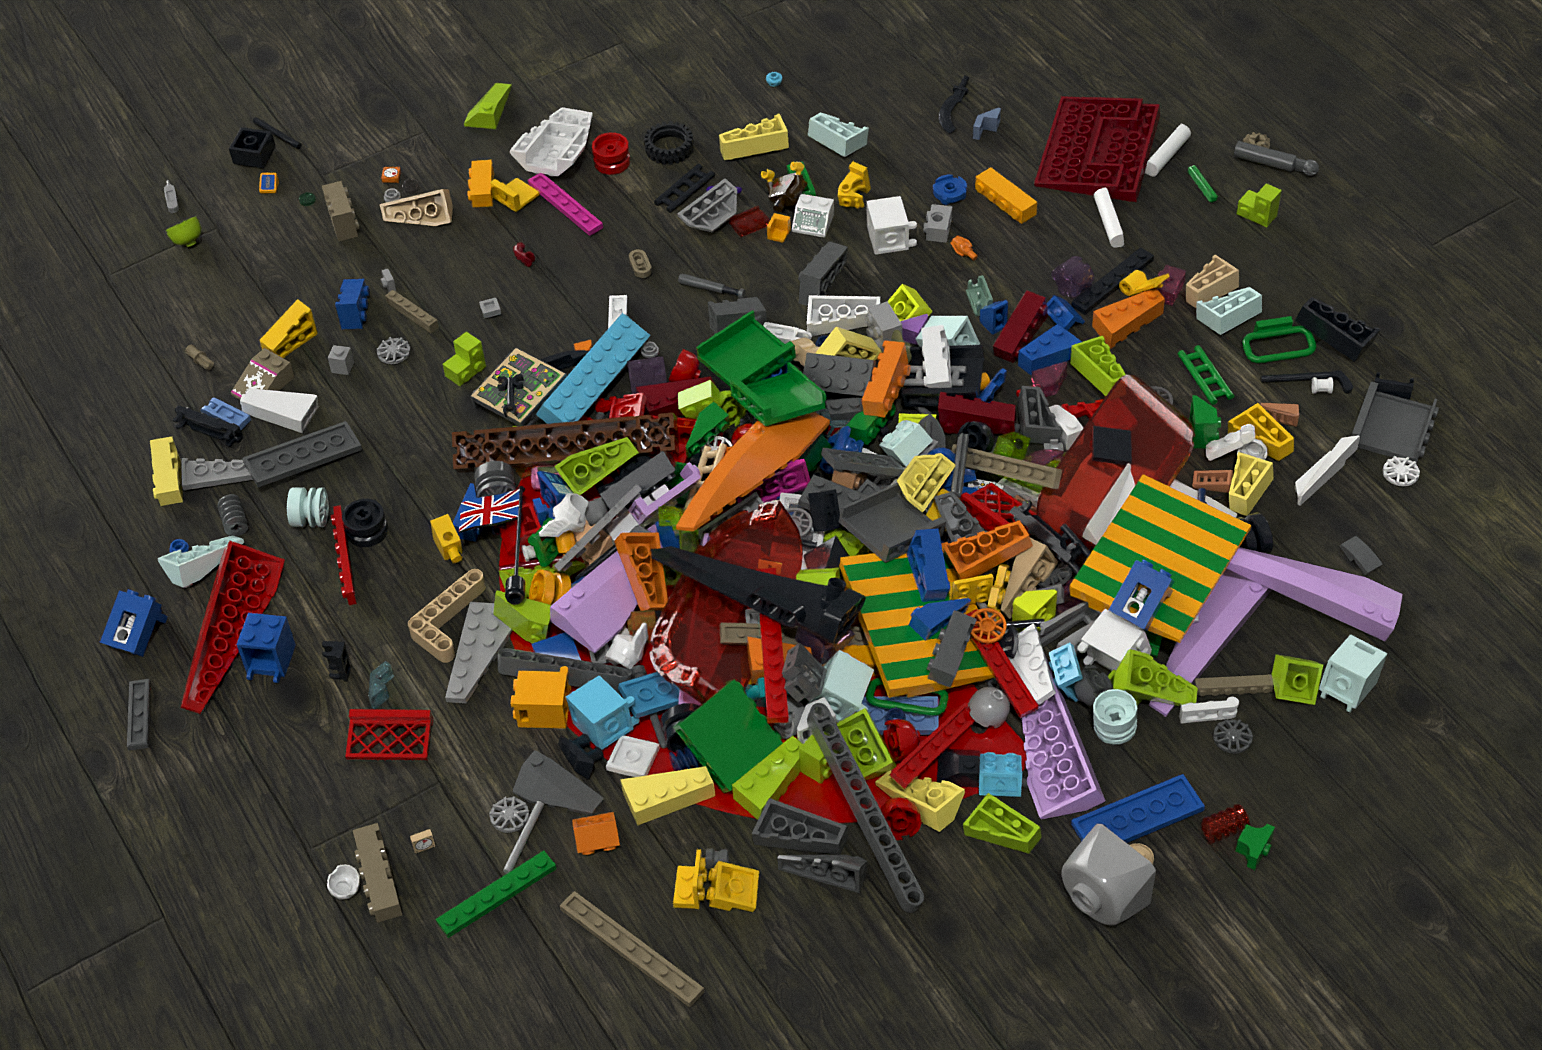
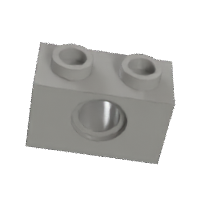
M932 204L931 210L927 211L926 221L928 223H924L923 233H926V240L947 243L952 221V206Z

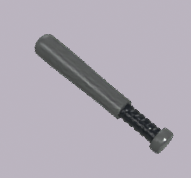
M680 274L678 278L679 283L718 293H728L738 296L739 299L745 297L746 291L744 288L738 290L727 287L724 284L687 274Z

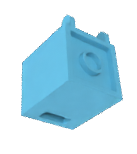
M600 676L590 680L566 696L573 724L583 734H586L590 741L601 750L633 730V726L640 721L639 718L635 719L634 716H630L628 707L635 703L634 697L629 696L623 699Z

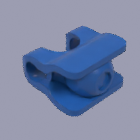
M849 426L843 427L837 434L828 438L832 449L862 452L864 442L862 440L856 441L849 437L851 431ZM822 457L820 468L825 473L832 474L834 472L832 466L827 465L829 463Z

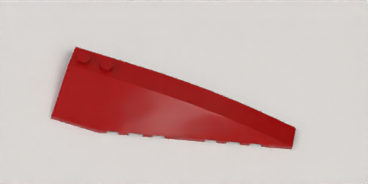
M233 541L228 542L221 557L203 619L181 708L199 714L202 712L239 652L236 644L247 614H262L274 596L284 559Z

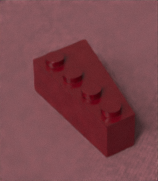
M1026 290L993 345L994 356L1011 363L1015 362L1019 356V350L1030 342L1048 318V306L1045 297Z
M710 376L636 387V393H644L646 396L644 415L658 416V414L674 413L677 417H680L683 414L679 410L678 392L709 380L713 382Z
M940 392L938 412L940 426L944 433H958L961 426L965 423L979 421L991 427L994 434H1015L1016 405L996 401L986 403L979 398L969 400L963 399L962 395L956 394L955 397L946 396L947 393Z

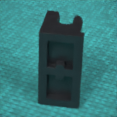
M1376 372L1374 382L1378 383V392L1410 400L1414 378H1410L1409 383L1380 379V372Z
M836 489L808 493L814 532L842 528V525L839 523L840 511Z
M323 641L322 647L325 652H322V655L327 658L329 669L338 671L337 674L329 673V677L348 682L352 665L345 642Z

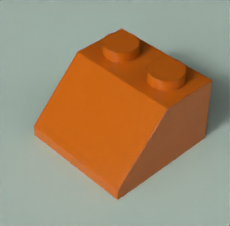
M614 812L572 820L578 853L582 852L583 855L594 853L597 849L603 848L604 851H609L620 845Z

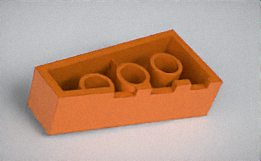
M1152 288L1093 311L1092 327L1100 336L1104 337V342L1112 349L1118 341L1122 342L1127 338V335L1137 332L1142 325H1147L1162 315L1165 298L1156 288Z
M884 340L882 345L884 352L879 353L877 358L879 361L878 368L873 369L872 382H868L861 400L864 415L885 417L888 411L891 410L892 403L897 399L899 390L904 386L905 379L911 372V366L908 365L905 342Z
M1020 520L996 527L995 530L989 532H979L972 537L958 538V541L941 543L945 555L960 580L978 577L1033 546L1030 536Z

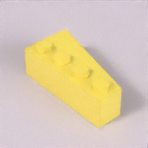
M780 114L774 115V119L771 120L765 118L757 125L748 124L742 130L737 128L719 134L720 152L724 160H733L739 157H749L755 154H765L789 148L788 131Z
M706 767L621 779L623 794L637 826L715 796L714 783Z

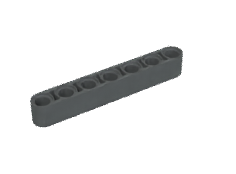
M510 648L498 651V672L505 675L518 677V671L560 672V668L566 666L568 667L570 686L582 687L590 680L600 676L618 694H621L618 689L619 683L629 681L632 678V671L624 667Z

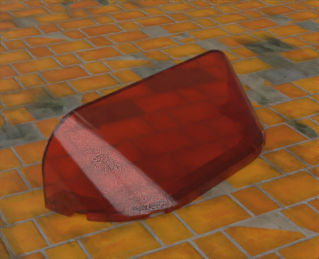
M1124 375L1117 380L1056 468L1062 470L1059 489L1043 486L1037 502L1036 515L1040 516L1060 535L1063 534L1060 527L1066 523L1091 552L1096 545L1082 537L1088 523L1127 466L1092 461L1093 426L1131 431L1132 463L1130 470L1135 485L1144 474L1170 487L1188 460L1194 447L1192 439L1195 436V432L1189 419L1135 375ZM1070 539L1067 540V546L1072 543ZM1054 552V557L1057 559V561H1060L1056 557L1057 553Z
M780 500L761 503L758 505V509L748 512L743 510L732 516L709 534L710 540L704 546L698 545L693 552L753 570L776 568V575L796 579L797 573L801 570L803 548L799 530ZM681 574L652 632L650 643L653 645V649L649 654L653 667L663 679L701 704H704L722 689L726 682L733 679L741 683L745 691L751 678L747 645L720 644V624L746 623L745 610L751 608Z

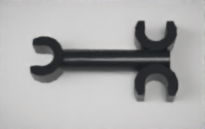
M517 374L514 377L508 378L499 376L497 377L498 383L503 384L497 385L498 391H505L507 389V405L503 408L504 416L507 417L509 411H513L514 416H517V407L514 405V387L516 389L524 388L523 382H519L524 381L523 375Z

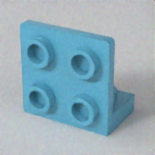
M1069 642L1049 652L1051 660L1049 665L1055 674L1053 680L1058 689L1061 688L1068 698L1071 697L1077 702L1079 700L1076 697L1073 683L1083 679L1074 646Z
M992 752L980 754L979 795H987L989 793L992 796L1021 797V755L1014 753L1000 755Z

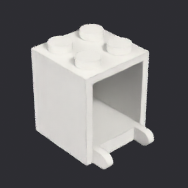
M901 196L867 201V229L874 254L909 250V247L917 245L915 239L909 240V229L916 228L917 223L915 221L908 222Z
M1104 609L1089 628L1078 646L1080 653L1087 652L1088 654L1083 661L1085 666L1092 665L1095 661L1111 671L1113 669L1117 670L1129 649L1149 655L1152 650L1143 629L1107 609Z

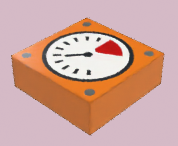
M384 167L381 177L382 183H399L400 167Z

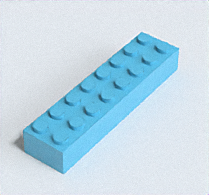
M622 313L544 402L536 415L547 424L579 421L650 337V334Z

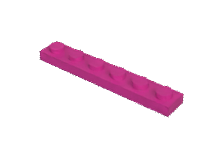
M543 173L528 179L529 186L539 191L541 196L589 236L603 228V223Z

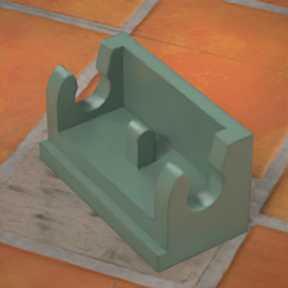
M983 275L978 276L977 284H973L970 279L968 281V289L966 290L975 317L980 316V309L993 303V298Z

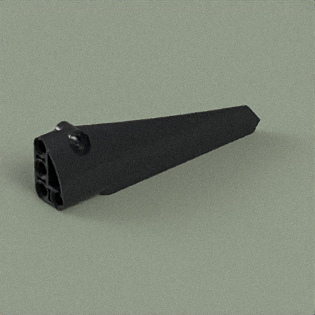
M672 546L651 549L650 551L652 559L787 627L797 626L833 645H836L850 629L866 600V596L850 588L845 591L846 583L839 578H830L826 586L745 568Z

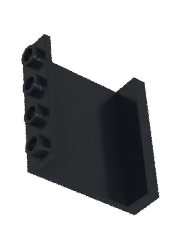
M983 345L949 346L951 366L967 367V372L960 373L959 379H964V386H952V388L908 386L902 392L905 407L938 406L940 392L947 393L946 396L955 397L956 394L962 395L963 399L969 400L979 398L985 360ZM910 347L912 355L911 366H923L925 359L922 347ZM910 373L909 379H915L916 373Z

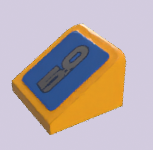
M277 173L260 174V193L277 192L279 184Z

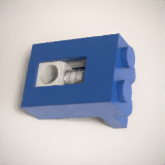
M1143 559L1142 562L1135 561L1108 610L1147 631L1166 596L1170 598L1173 592L1171 587L1175 581L1170 578L1172 574L1163 569L1159 572L1154 570V565ZM1140 584H1142V585L1146 586L1147 588H1149V589H1146V588L1140 587V588H1142V589L1138 590ZM1133 603H1138L1140 606L1137 613L1130 612V606Z
M129 589L127 593L119 590L100 643L143 657L155 622L166 623L168 616L161 613L162 605L155 602L156 598L149 595H144V598L139 597L138 592ZM128 633L127 639L124 640L125 635Z

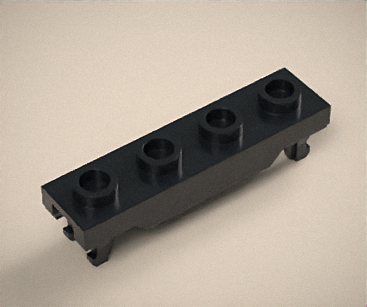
M178 405L175 408L177 415L173 418V422H179L175 425L176 429H180L186 424L191 427V430L219 440H227L225 443L227 447H231L234 442L240 443L243 439L240 427L234 423L225 422L220 418L208 416L205 413L194 411L188 407L185 408Z
M1030 500L1023 501L1021 506H1014L1010 510V513L1014 515L1013 519L1015 521L1020 520L1028 528L1027 531L1032 536L1040 538L1042 544L1046 545L1049 550L1052 549L1057 553L1056 557L1060 561L1069 563L1077 559L1078 555L1075 552L1077 548H1080V544L1075 542L1067 546L1066 539L1040 516L1030 514L1029 510L1032 507Z

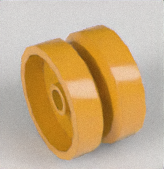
M543 569L538 570L531 581L529 599L553 605L571 589L569 575L560 572L553 574L551 571Z

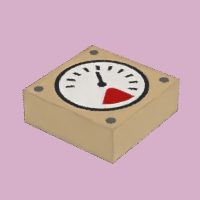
M430 829L410 836L415 853L435 847Z

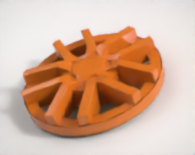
M982 608L971 615V617H976L978 620L974 626H979V628L972 629L971 636L978 643L982 642L988 645L1002 639L1006 632L1007 624L1004 616L999 611L992 608ZM987 612L994 614L989 618ZM984 613L985 618L982 619L979 614ZM997 616L1000 617L999 620H997L996 622L994 621V619ZM1002 622H1003V628H1001V627L998 626V625H1000ZM983 634L988 635L987 639H982Z

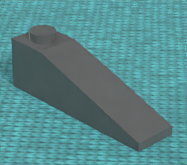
M953 491L934 497L939 516L946 521L944 532L948 543L958 541V538L972 537L979 532L985 531L979 525L978 520L973 518L967 511L966 506Z
M779 855L777 858L778 870L860 893L868 872L867 860L859 856Z

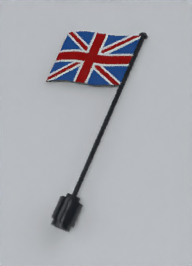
M519 486L517 490L462 502L459 533L471 529L517 520L514 576H510L506 580L505 598L513 605L520 604L524 600L526 588L525 580L518 576L523 492L525 491L523 486Z

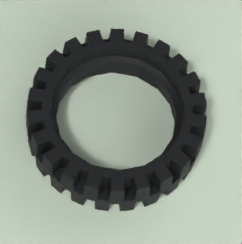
M665 121L662 122V125L658 123L656 127H650L651 130L648 129L647 134H645L646 154L648 158H651L652 161L656 160L658 164L662 162V165H666L667 162H669V165H673V162L678 164L679 160L683 162L685 158L688 159L690 154L693 153V134L688 126L685 127V124L679 125V122L673 124L672 121L666 124ZM664 137H678L685 141L681 146L674 149H660L653 145L657 140Z

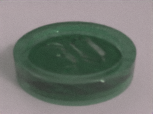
M306 192L299 196V203L302 206H310L316 201L315 195L311 192Z

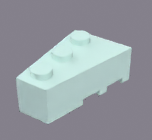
M819 113L809 119L808 136L846 157L867 145L869 128H858L852 122L846 124L840 122L839 118Z

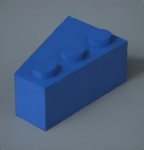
M939 529L916 530L906 555L922 602L945 600L950 591V582L947 577Z

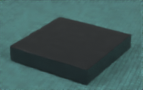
M1093 426L1092 461L1120 465L1131 464V431Z

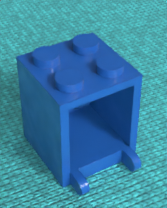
M256 613L247 614L236 644L247 673V680H252L254 674L274 676V683H279L280 678L285 677L296 646L287 617Z

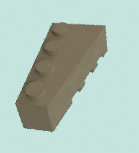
M341 181L322 185L324 198L338 242L358 237L357 230L360 228L357 219L354 220L356 215L352 208L347 187H343Z
M378 823L353 830L358 849L355 850L357 862H361L362 865L359 868L362 880H366V885H363L366 898L370 897L371 900L370 903H367L370 915H375L377 923L401 916L402 911Z

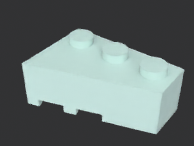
M1248 287L1230 292L1228 296L1222 298L1218 296L1212 297L1211 301L1204 303L1202 300L1197 301V319L1222 335L1261 313L1262 295Z

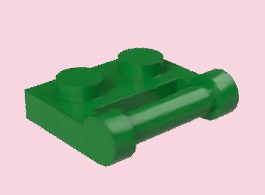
M549 517L546 518L543 522L542 527L545 526L549 521H552L553 519ZM541 527L528 538V543L533 546L541 567H545L559 553L555 537H546L541 541L542 537L539 536V532L543 529Z

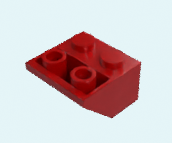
M532 502L522 505L520 552L522 551V545H530L528 538L541 528ZM517 520L506 522L505 529L500 528L501 538L508 555L516 553Z

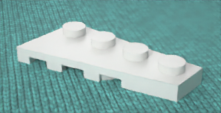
M1033 623L1018 634L1017 653L1013 659L1008 658L1036 702L1040 705L1056 694L1037 627ZM1006 646L1003 648V651L1011 650V647Z

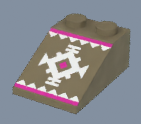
M266 348L262 349L251 359L231 391V395L240 400L249 388L272 391L281 390L294 378L291 363Z

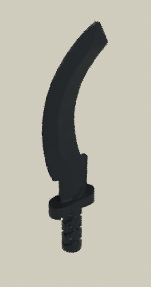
M966 75L963 76L959 86H953L954 94L945 100L939 112L940 124L948 133H952L956 129L951 122V111L969 91L966 88L969 77Z

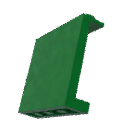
M753 310L696 347L698 360L728 386H730V379L736 377L745 385L761 381L787 364V362L796 358L795 345L791 341L784 344L755 320Z
M787 362V373L745 385L737 377L730 379L731 396L764 426L825 409L826 394L824 390L819 388L790 362Z
M734 679L726 682L722 689L686 719L673 726L674 730L701 765L707 768L711 778L723 793L730 792L732 785L783 744L780 734L770 727L769 723H767V717L760 714L754 700L747 697L744 693V687Z

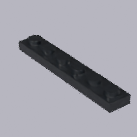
M1140 247L1074 299L1071 306L1086 315L1119 289V282L1135 270L1141 271L1153 262L1154 255Z

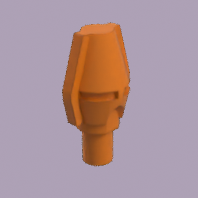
M958 235L952 239L951 245L958 255L962 257L968 256L973 261L977 259L978 255L973 252V246L969 240Z

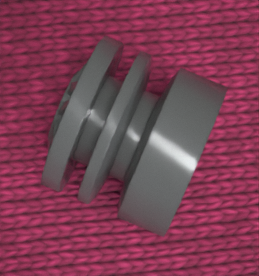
M486 462L480 465L474 473L477 498L516 490L513 469L505 462Z

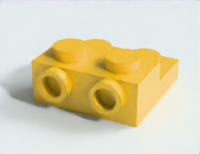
M718 861L708 874V881H712L711 887L708 888L706 899L710 900L709 906L730 911L733 907L754 912L757 901L759 871Z

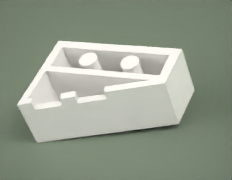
M938 325L921 328L923 340L922 353L925 359L923 361V369L926 372V376H924L925 387L952 388L950 348L944 326Z

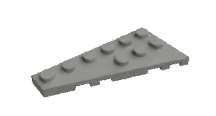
M636 484L553 568L557 572L560 570L565 572L573 564L570 560L574 556L579 558L587 550L584 546L588 542L592 545L600 537L598 533L602 529L606 531L614 523L612 519L616 515L620 517L627 510L625 506L630 501L633 503L641 496L639 492L642 489Z
M470 602L445 696L446 702L467 703L477 688L479 680L487 673L491 662L497 658L498 651L503 649L509 640V635L513 630L493 614L494 603Z

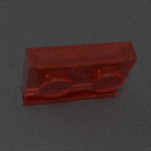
M756 206L733 216L728 222L736 233L743 237L767 227L770 219L759 209V206Z

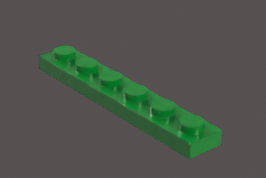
M542 851L436 918V923L447 938H450L555 871L556 865L547 853Z

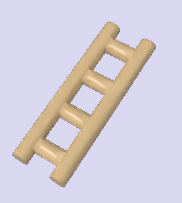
M721 443L718 450L711 451V447L704 446L697 467L701 478L690 489L684 507L685 510L704 483V481H701L703 474L711 473L724 457L727 448L726 444ZM715 458L713 465L706 466L708 459Z

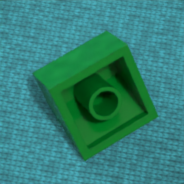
M1192 395L1189 416L1192 448H1206V445L1211 441L1219 440V430L1217 428H1221V417L1217 416V409L1196 395Z

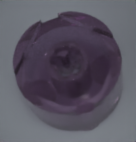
M1072 256L1052 271V277L1055 279L1061 295L1076 297L1092 286L1094 281L1093 271L1087 263L1081 262L1082 258Z

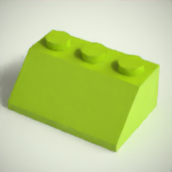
M866 708L836 723L865 780L879 777L897 766L870 712Z

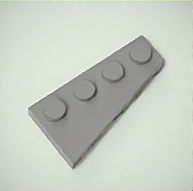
M181 458L183 490L253 480L243 460L224 462L223 459H215V461L197 459L196 461H189L188 458Z

